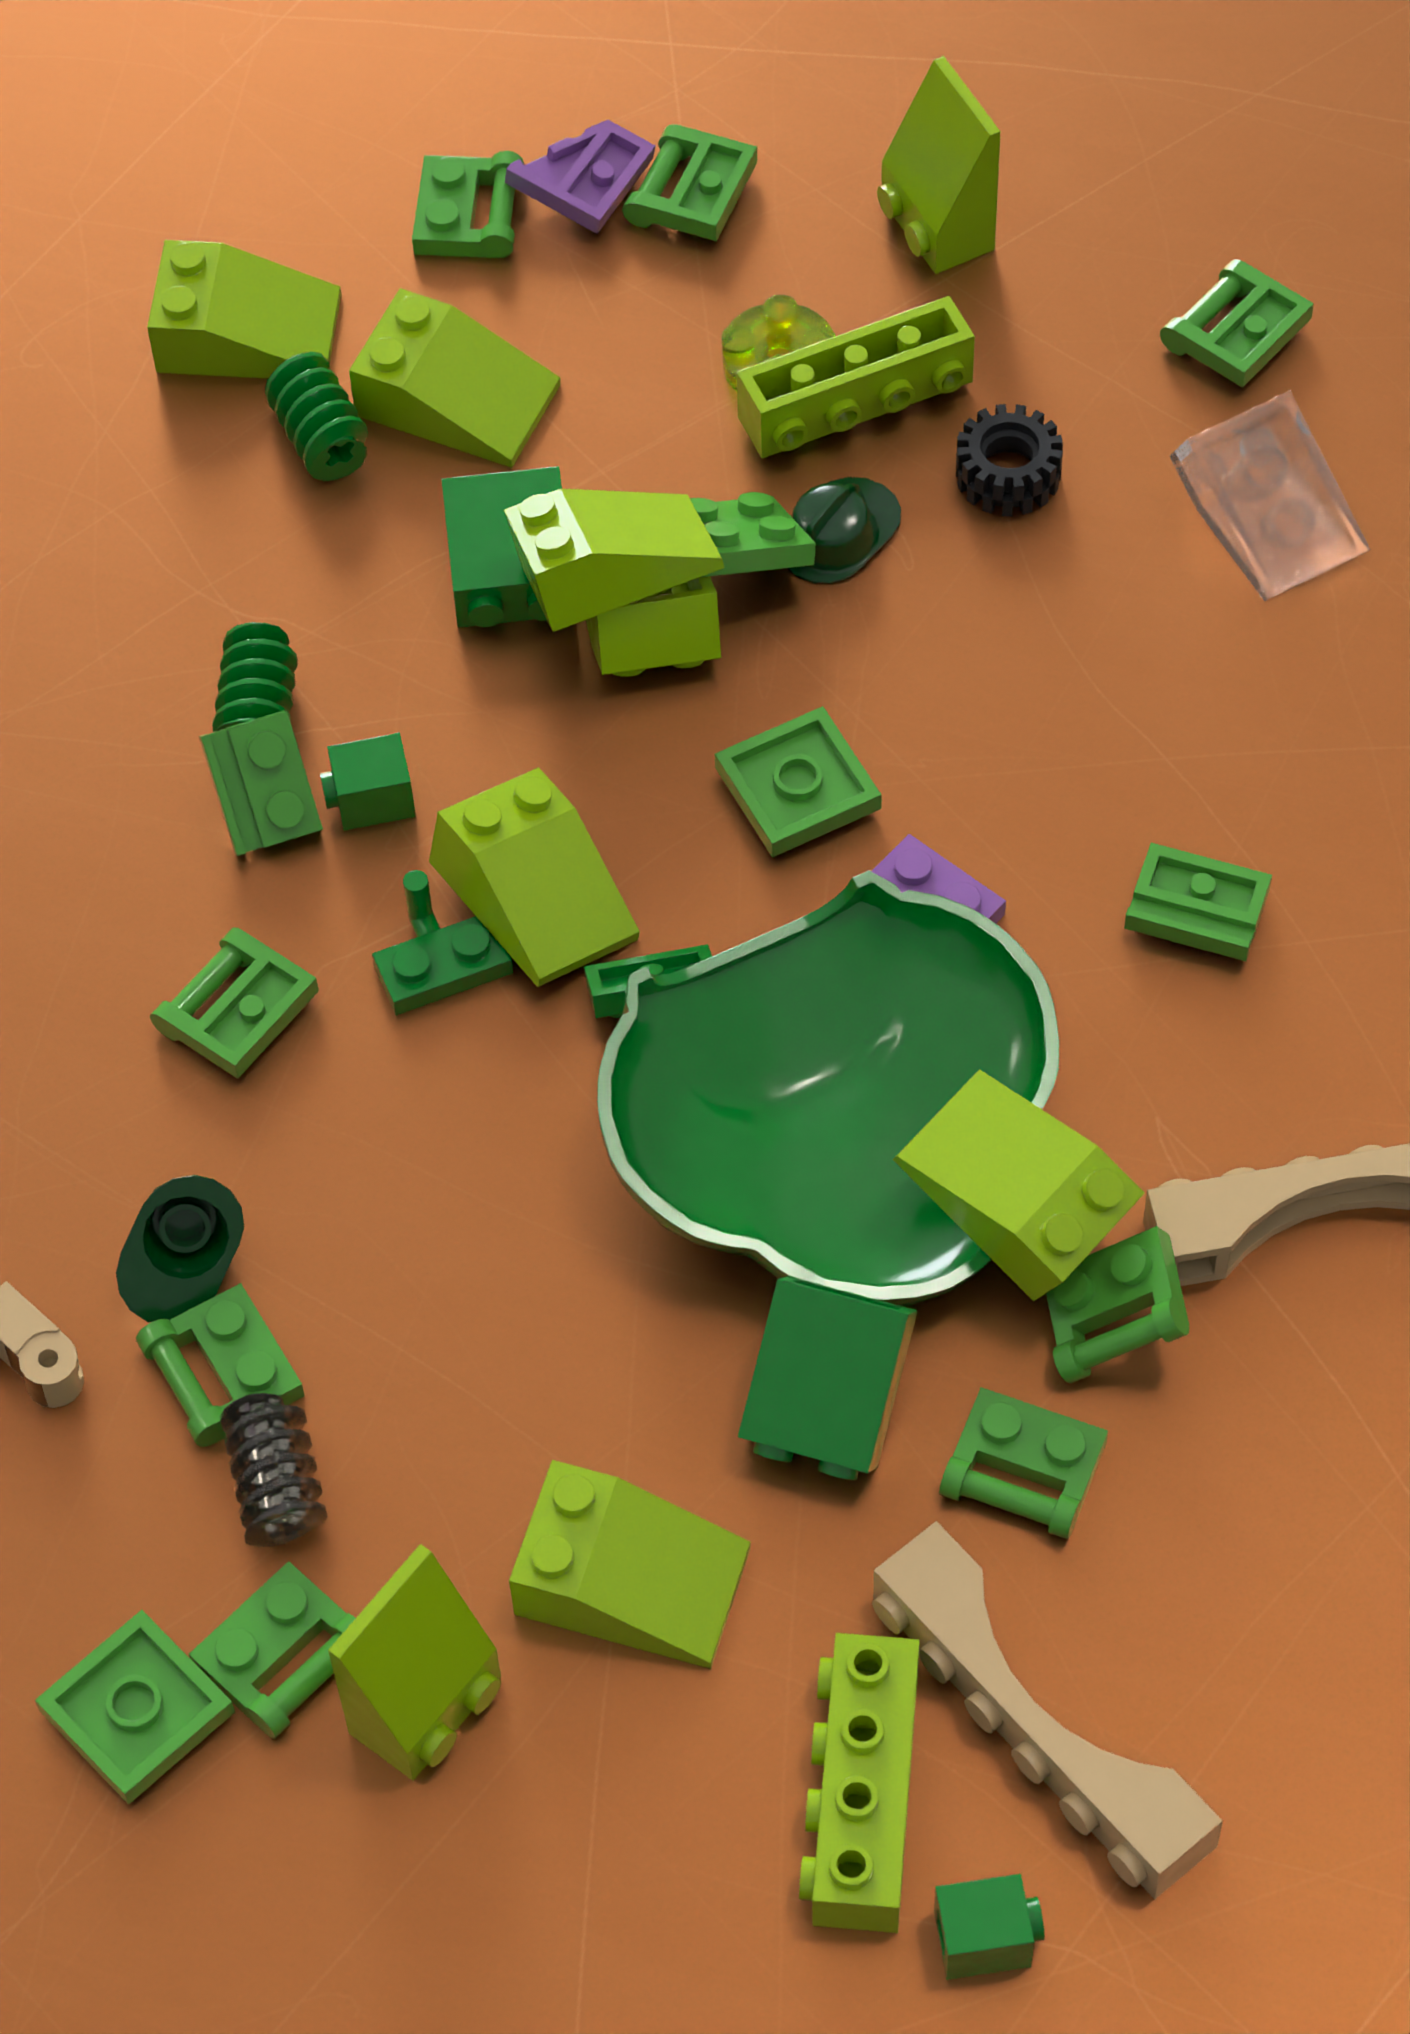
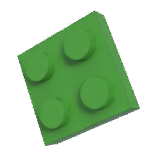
M748 492L741 494L736 500L715 502L706 498L690 499L720 553L725 567L702 577L814 565L816 543L773 496L759 492Z
M823 706L715 753V768L772 857L878 811L882 806V794Z
M140 1610L35 1699L39 1711L128 1805L235 1713L232 1701L143 1610Z

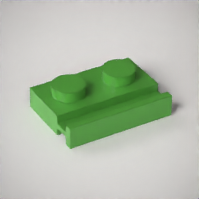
M286 710L199 736L235 855L239 856L255 849L265 848L323 830Z
M1151 843L1133 893L1130 908L1128 907L1124 929L1247 961L1249 949L1270 891L1272 875Z

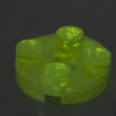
M771 296L763 305L752 307L738 315L723 331L721 350L725 378L737 392L738 371L782 356L777 354L770 358L767 356L769 350L784 348L791 353L836 335L829 323L817 312L797 305V302L790 296Z

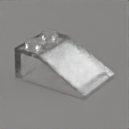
M1291 391L1283 393L1188 438L1170 455L1196 510L1264 601L1371 550Z

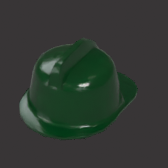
M859 477L840 478L812 487L799 498L791 517L816 543L814 565L788 569L796 577L811 583L833 584L850 578L864 567L869 559L892 538L900 526L901 507L896 496L883 484L868 478Z
M198 1175L172 1178L154 1189L143 1203L120 1252L116 1269L119 1294L131 1312L150 1323L159 1319L170 1320L213 1298L217 1294L240 1245L245 1227L242 1206L232 1191L215 1179Z

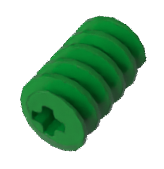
M310 351L299 353L287 359L275 369L266 381L264 390L268 405L275 412L278 422L285 429L286 436L294 444L297 455L304 461L306 470L314 479L331 481L352 474L362 467L367 457V447L364 445L368 437L367 425L358 417V410L349 401L348 393L339 385V378L330 369L328 360L321 353Z
M249 622L236 625L227 631L222 644L224 654L220 660L221 674L217 683L218 695L215 700L216 714L212 721L213 732L284 710L288 712L291 722L289 711L293 707L294 702L291 692L296 685L294 672L298 667L297 654L288 646L290 643L288 634L279 626L261 622Z

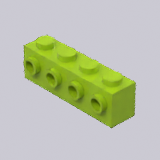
M947 296L738 371V418L761 458L781 451L794 450L803 443L834 432L849 430L858 423L889 412L901 411L913 403L941 393L953 392L961 386L973 382L975 336L951 297Z
M836 1633L834 1658L820 1657L817 1699L830 1700L828 1723L814 1722L811 1765L824 1766L822 1789H808L805 1832L818 1833L816 1857L802 1856L799 1900L812 1901V1926L898 1933L920 1639Z

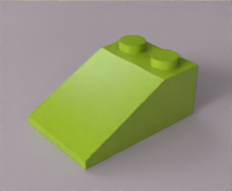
M944 56L933 60L882 159L881 186L877 189L878 201L884 214L889 219H896L904 230L910 250L917 257L922 255L935 274L995 250L1001 133Z
M165 240L147 325L156 373L269 378L275 369L287 359L299 353L310 351L321 353L330 363L341 299V288L338 285L221 242Z
M401 288L396 293L349 369L353 403L358 410V417L511 468L561 385L558 375L453 305Z
M558 489L547 494L530 496L522 503L504 509L521 566L553 632L725 568L722 557L688 494Z
M710 576L696 578L586 620L592 649L602 675L635 676L648 668L669 665L678 668H692L701 665L705 660L721 658L717 592Z
M539 767L437 812L429 863L537 987L638 940L640 931L576 808Z
M981 1070L977 1071L892 1159L1033 1301L1063 1283L1144 1195L1143 1190L1098 1145Z
M552 1460L509 1579L514 1615L711 1669L751 1548V1542L621 1478Z
M421 1544L328 1650L349 1734L412 1781L427 1764L434 1767L447 1756L457 1737L455 1731L471 1712L475 1714L483 1712L493 1701L501 1686V1672L496 1647L433 1553Z

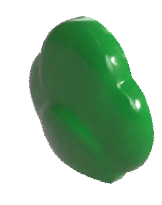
M868 870L852 877L846 888L819 909L779 928L669 974L654 975L649 972L647 967L629 974L625 990L623 1015L607 1041L599 1068L597 1084L600 1130L610 1164L631 1197L664 1228L698 1245L719 1251L746 1255L778 1279L791 1276L899 1306H909L943 1295L968 1281L992 1259L892 1159L979 1070L985 1072L1040 1109L1044 1108L1054 1088L1059 1071L1060 1042L1051 992L1039 967L1026 951L1006 931L986 916L966 905L943 896L912 890L901 893L895 884Z

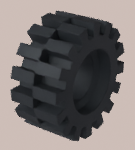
M1006 404L996 405L995 415L993 416L990 415L986 408L978 411L977 422L969 418L964 423L963 432L959 431L957 438L956 477H958L957 486L960 492L967 491V501L973 506L982 499V511L992 514L995 505L1002 507V516H1012L1013 507L1017 506L1020 507L1022 515L1032 513L1033 501L1042 508L1049 502V494L1055 496L1059 488V480L1061 481L1063 440L1061 435H1057V426L1052 420L1044 424V414L1038 410H1035L1031 417L1026 416V406L1016 404L1015 413H1007ZM1014 452L1027 457L1031 462L1017 468H1003L992 464L987 458L997 453Z

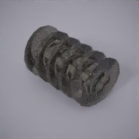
M268 1393L248 1394L233 1401L224 1408L220 1415V1422L223 1431L227 1433L224 1441L227 1454L231 1456L229 1466L232 1478L236 1480L234 1490L237 1502L241 1504L239 1515L242 1526L246 1528L244 1534L246 1544L256 1547L282 1545L322 1525L328 1518L326 1506L315 1502L323 1492L320 1481L312 1478L317 1471L315 1457L307 1454L312 1447L310 1433L301 1430L307 1423L305 1410L298 1406L284 1405V1400L281 1397Z

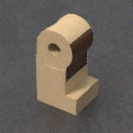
M5 1281L0 1286V1358L24 1379L27 1392L34 1402L43 1407L50 1408L65 1406L76 1399L82 1391L84 1384L83 1371L79 1365L76 1347L55 1324Z

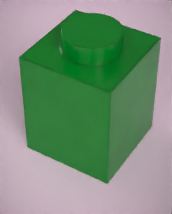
M400 732L327 746L331 771L321 772L320 779L326 808L339 807L343 831L416 817L411 780Z
M1021 1874L935 1886L934 1915L946 1980L1032 1967L1034 1942L1045 1940L1044 1923L1038 1897L1026 1898Z

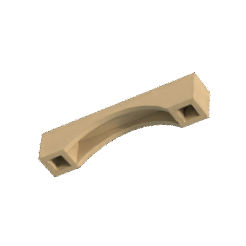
M1410 1143L1386 1148L1379 1145H1367L1359 1147L1346 1155L1324 1159L1304 1156L1296 1158L1284 1166L1261 1170L1242 1167L1228 1171L1221 1177L1193 1182L1188 1179L1170 1180L1157 1188L1147 1190L1143 1218L1145 1231L1158 1226L1170 1235L1181 1286L1225 1279L1245 1256L1270 1237L1304 1220L1350 1209L1382 1207L1410 1210Z
M937 1521L874 1570V1600L872 1605L880 1620L895 1634L904 1631L910 1639H920L919 1658L929 1673L941 1683H946L948 1680L952 1682L966 1697L964 1703L974 1721L988 1733L996 1730L1013 1748L1011 1751L1012 1757L1020 1770L1032 1782L1039 1784L1044 1781L1061 1799L1059 1806L1066 1819L1081 1834L1088 1835L1092 1832L1110 1851L1107 1854L1110 1864L1127 1884L1132 1887L1141 1884L1156 1899L1217 1848L1223 1820L1174 1769L1137 1763L1099 1749L1065 1729L1034 1702L1010 1671L993 1636L984 1601L983 1569Z

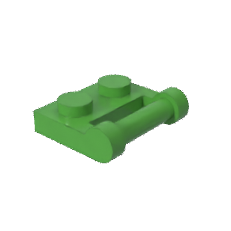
M668 125L658 142L660 151L639 190L632 192L626 200L622 210L623 215L630 223L638 227L645 228L654 223L717 241L758 162L757 146L681 125ZM688 156L692 157L671 198L661 197L679 161L685 160Z
M500 151L495 153L492 158L424 155L412 235L414 255L504 258L509 256L513 252L515 233L510 227L515 188L504 182L508 166L519 159L524 164L523 158L512 151ZM479 185L493 186L489 222L482 229H474Z
M1234 259L1220 271L1219 281L1181 318H1172L1161 329L1160 339L1172 353L1176 355L1187 353L1243 388L1312 319L1314 303L1244 261ZM1246 295L1209 333L1202 330L1233 298Z
M233 927L219 941L221 949L171 1002L163 1001L150 1014V1020L155 1028L165 1037L172 1041L180 1040L238 1079L319 992L315 976L245 931ZM239 966H249L199 1020L192 1017Z
M1158 1226L1088 1255L1063 1283L1046 1293L1057 1345L1053 1349V1359L1061 1377L1070 1384L1089 1376L1091 1368L1161 1338L1166 1342H1171L1189 1334V1321L1170 1235ZM1152 1306L1151 1314L1086 1341L1084 1334Z
M241 1283L170 1320L159 1319L149 1323L136 1336V1342L147 1359H154L190 1419L187 1423V1429L198 1446L205 1447L215 1444L305 1396L301 1381ZM193 1341L196 1342L230 1402L221 1407L211 1404L179 1348Z
M981 1387L955 1452L944 1471L939 1495L959 1501L962 1495L1049 1525L1048 1533L1069 1539L1105 1449L1108 1430ZM977 1462L1061 1491L1062 1494L1058 1499L974 1471L973 1468Z
M288 1561L189 1653V1658L239 1710L264 1733L275 1739L290 1725L288 1716L334 1673L328 1650L356 1617L343 1611ZM326 1630L332 1636L269 1697L259 1692L268 1681L320 1632Z

